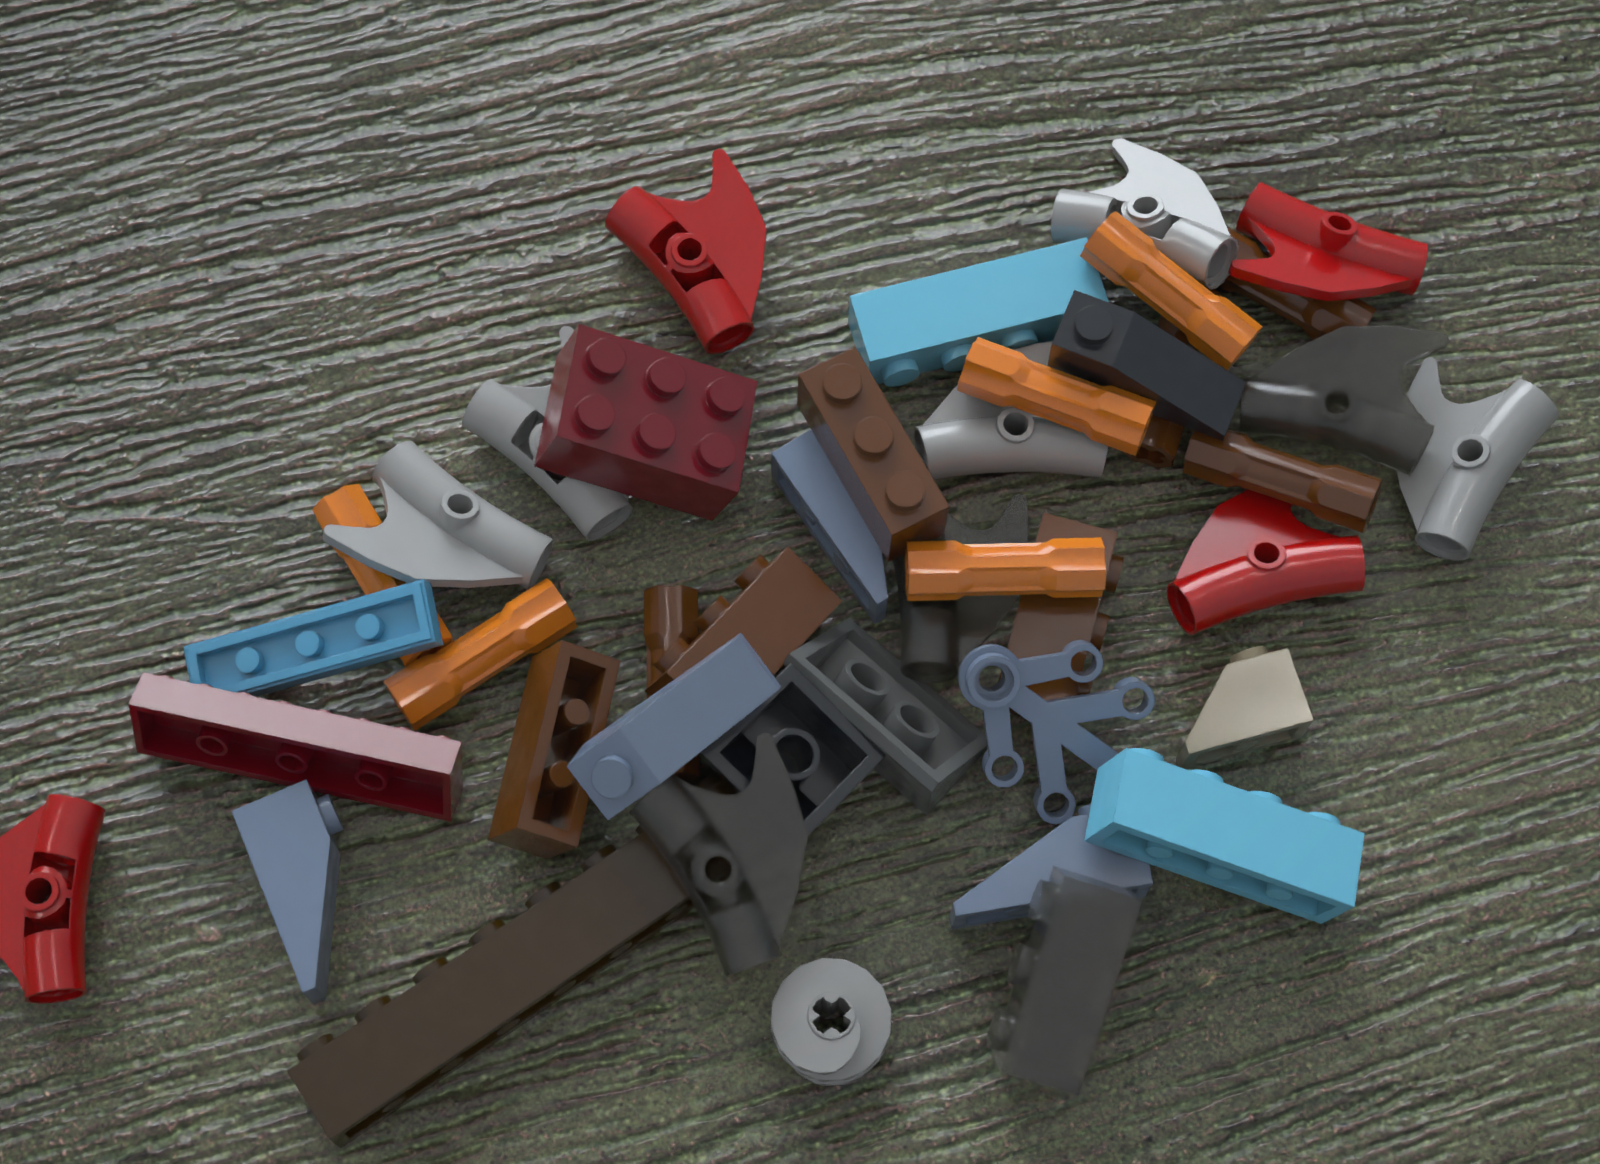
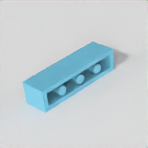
M1086 237L850 295L848 324L855 347L876 383H884L886 386L893 387L907 384L915 380L921 373L941 368L948 372L961 371L972 343L976 341L977 337L1010 349L1053 341L1074 290L1109 302L1099 271L1080 257L1088 241Z
M1125 748L1097 770L1084 841L1322 924L1355 907L1365 833L1340 825V820L1333 815L1323 812H1304L1284 805L1281 798L1272 793L1264 791L1248 792L1223 783V778L1216 773L1198 769L1187 770L1164 762V758L1155 751L1144 748Z

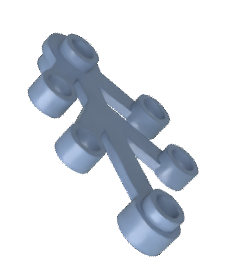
M1074 640L1068 643L1062 652L1018 659L1006 647L995 644L982 645L973 649L963 659L958 671V684L966 700L973 706L982 709L988 748L982 758L983 772L993 785L1002 788L1015 785L1023 776V760L1012 744L1010 707L1031 722L1039 787L1033 796L1034 807L1040 817L1047 823L1061 824L1072 817L1076 808L1075 798L1066 784L1061 745L1098 770L1100 766L1116 756L1118 752L1078 723L1119 716L1130 720L1143 719L1150 714L1154 707V693L1143 680L1136 677H1126L1120 680L1112 690L1045 700L1027 686L1070 677L1076 682L1087 683L1099 676L1103 668V657L1092 643L1086 640ZM1077 652H1091L1092 663L1088 669L1081 672L1072 670L1071 659ZM988 666H997L1001 669L1002 673L999 682L991 687L981 685L979 683L981 671ZM1133 688L1143 690V701L1138 707L1128 709L1123 706V696L1128 690ZM1000 756H1010L1014 759L1012 770L1003 776L993 774L992 765L994 761ZM1062 793L1065 795V803L1060 810L1056 812L1044 810V801L1048 795Z

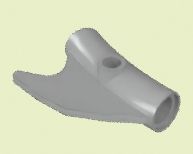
M1121 138L1115 139L1112 142V152L1128 173L1121 182L1090 192L1064 188L1059 190L1054 202L1051 218L1052 241L1062 244L1086 237L1089 240L1111 213L1117 211L1150 237L1161 253L1209 289L1217 288L1229 276L1228 270L1232 260L1237 259L1238 242L1230 236L1219 206L1198 173L1156 151Z
M564 326L559 331L562 348L574 332L569 326ZM492 379L487 380L469 402L462 419V426L496 448L526 472L561 507L588 541L600 539L619 527L633 510L629 503V495L534 467L551 384L543 387H519L499 384Z
M1053 341L1036 343L1013 350L1023 353L1029 360L1047 366ZM958 385L923 425L914 428L915 448L934 480L1007 472L1056 473L1100 479L1108 446L1090 440L1082 432L1011 406L1000 407L957 391Z
M1433 357L1424 359L1404 398L1390 444L1400 489L1417 531L1415 541L1425 551L1435 556L1455 561L1469 558L1483 524L1505 485L1533 446L1559 418L1557 407L1542 390L1526 380L1517 379L1508 389L1493 396L1472 403H1453L1442 394L1437 360Z
M413 441L402 442L390 449L380 459L372 474L373 481L379 486L383 496L387 516L384 522L372 528L329 524L325 526L323 531L324 542L364 565L406 583L424 579L431 583L432 587L475 588L517 584L528 590L535 585L541 575L554 544L552 538L516 520L468 489L435 463Z

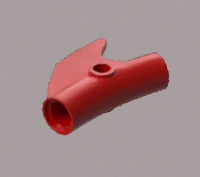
M716 149L712 154V187L703 198L694 201L675 200L648 193L641 186H634L615 202L605 220L606 229L620 240L651 271L670 294L689 321L706 353L709 354L729 351L742 344L753 334L755 327L752 319L762 282L766 245V225L751 191L723 149Z
M1260 182L1247 199L1238 218L1236 230L1261 242L1270 252L1271 257L1232 260L1228 274L1234 278L1277 291L1323 301L1373 297L1394 291L1412 296L1416 292L1424 273L1428 246L1427 243L1360 224L1344 213L1325 211Z
M1248 489L1218 505L1194 539L1175 580L1168 583L1166 587L1169 606L1181 628L1189 635H1195L1223 622L1269 607L1319 596L1363 591L1365 585V560L1359 536L1340 537L1306 526L1292 514L1291 507L1293 504Z
M49 794L43 806L0 837V958L19 981L24 991L25 1002L47 1004L64 1002L87 994L85 974L87 901L95 852L106 810L92 802L72 796ZM51 894L49 899L44 902L45 898Z

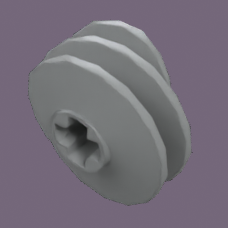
M821 958L800 965L780 984L771 1006L772 1039L783 1060L803 1078L821 1086L848 1084L867 1074L883 1056L891 1033L890 1004L883 987L868 970L846 959ZM822 1009L825 1013L831 1015L838 1009L845 1013L842 1027L846 1030L840 1033L831 1027L824 1033H821L817 1030L820 1016L817 1012Z

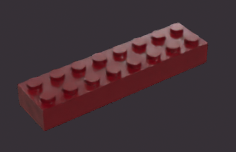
M144 672L128 704L136 750L140 754L286 786H292L307 779L314 792L450 822L453 819L463 790L462 742L452 740L447 736H433L415 732L406 727H392L374 723L365 718L355 719L333 714L324 709H309L293 705L287 701L268 700L254 697L246 692L236 693L214 688L208 684H195L176 680L167 675L158 676Z

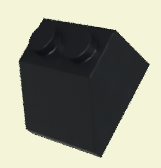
M790 663L776 677L781 688L701 751L698 756L795 850L886 755Z

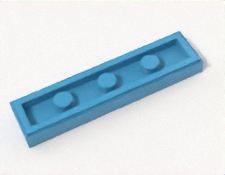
M422 579L183 647L190 683L208 684L214 688L236 693L246 692L257 697L442 646L443 641L431 583Z

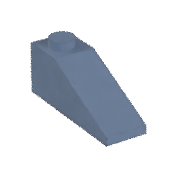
M810 429L771 453V477L873 623L876 624L886 617L888 601L882 551Z
M739 633L585 742L567 765V768L606 819L609 820L674 774L781 688V685L743 634Z
M306 779L232 811V814L301 990L314 1005L326 1000L341 855L333 834L344 829L330 795L326 794L318 798Z
M1091 804L1078 810L1079 816L1070 817L956 900L952 905L949 915L951 930L1145 898L1153 884L1150 866L1148 863L1084 841Z

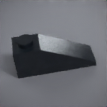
M1076 290L1072 294L1052 342L1047 365L1101 386L1112 385L1156 401L1153 412L1154 416L1222 441L1225 438L1246 384L1239 377L1139 314Z

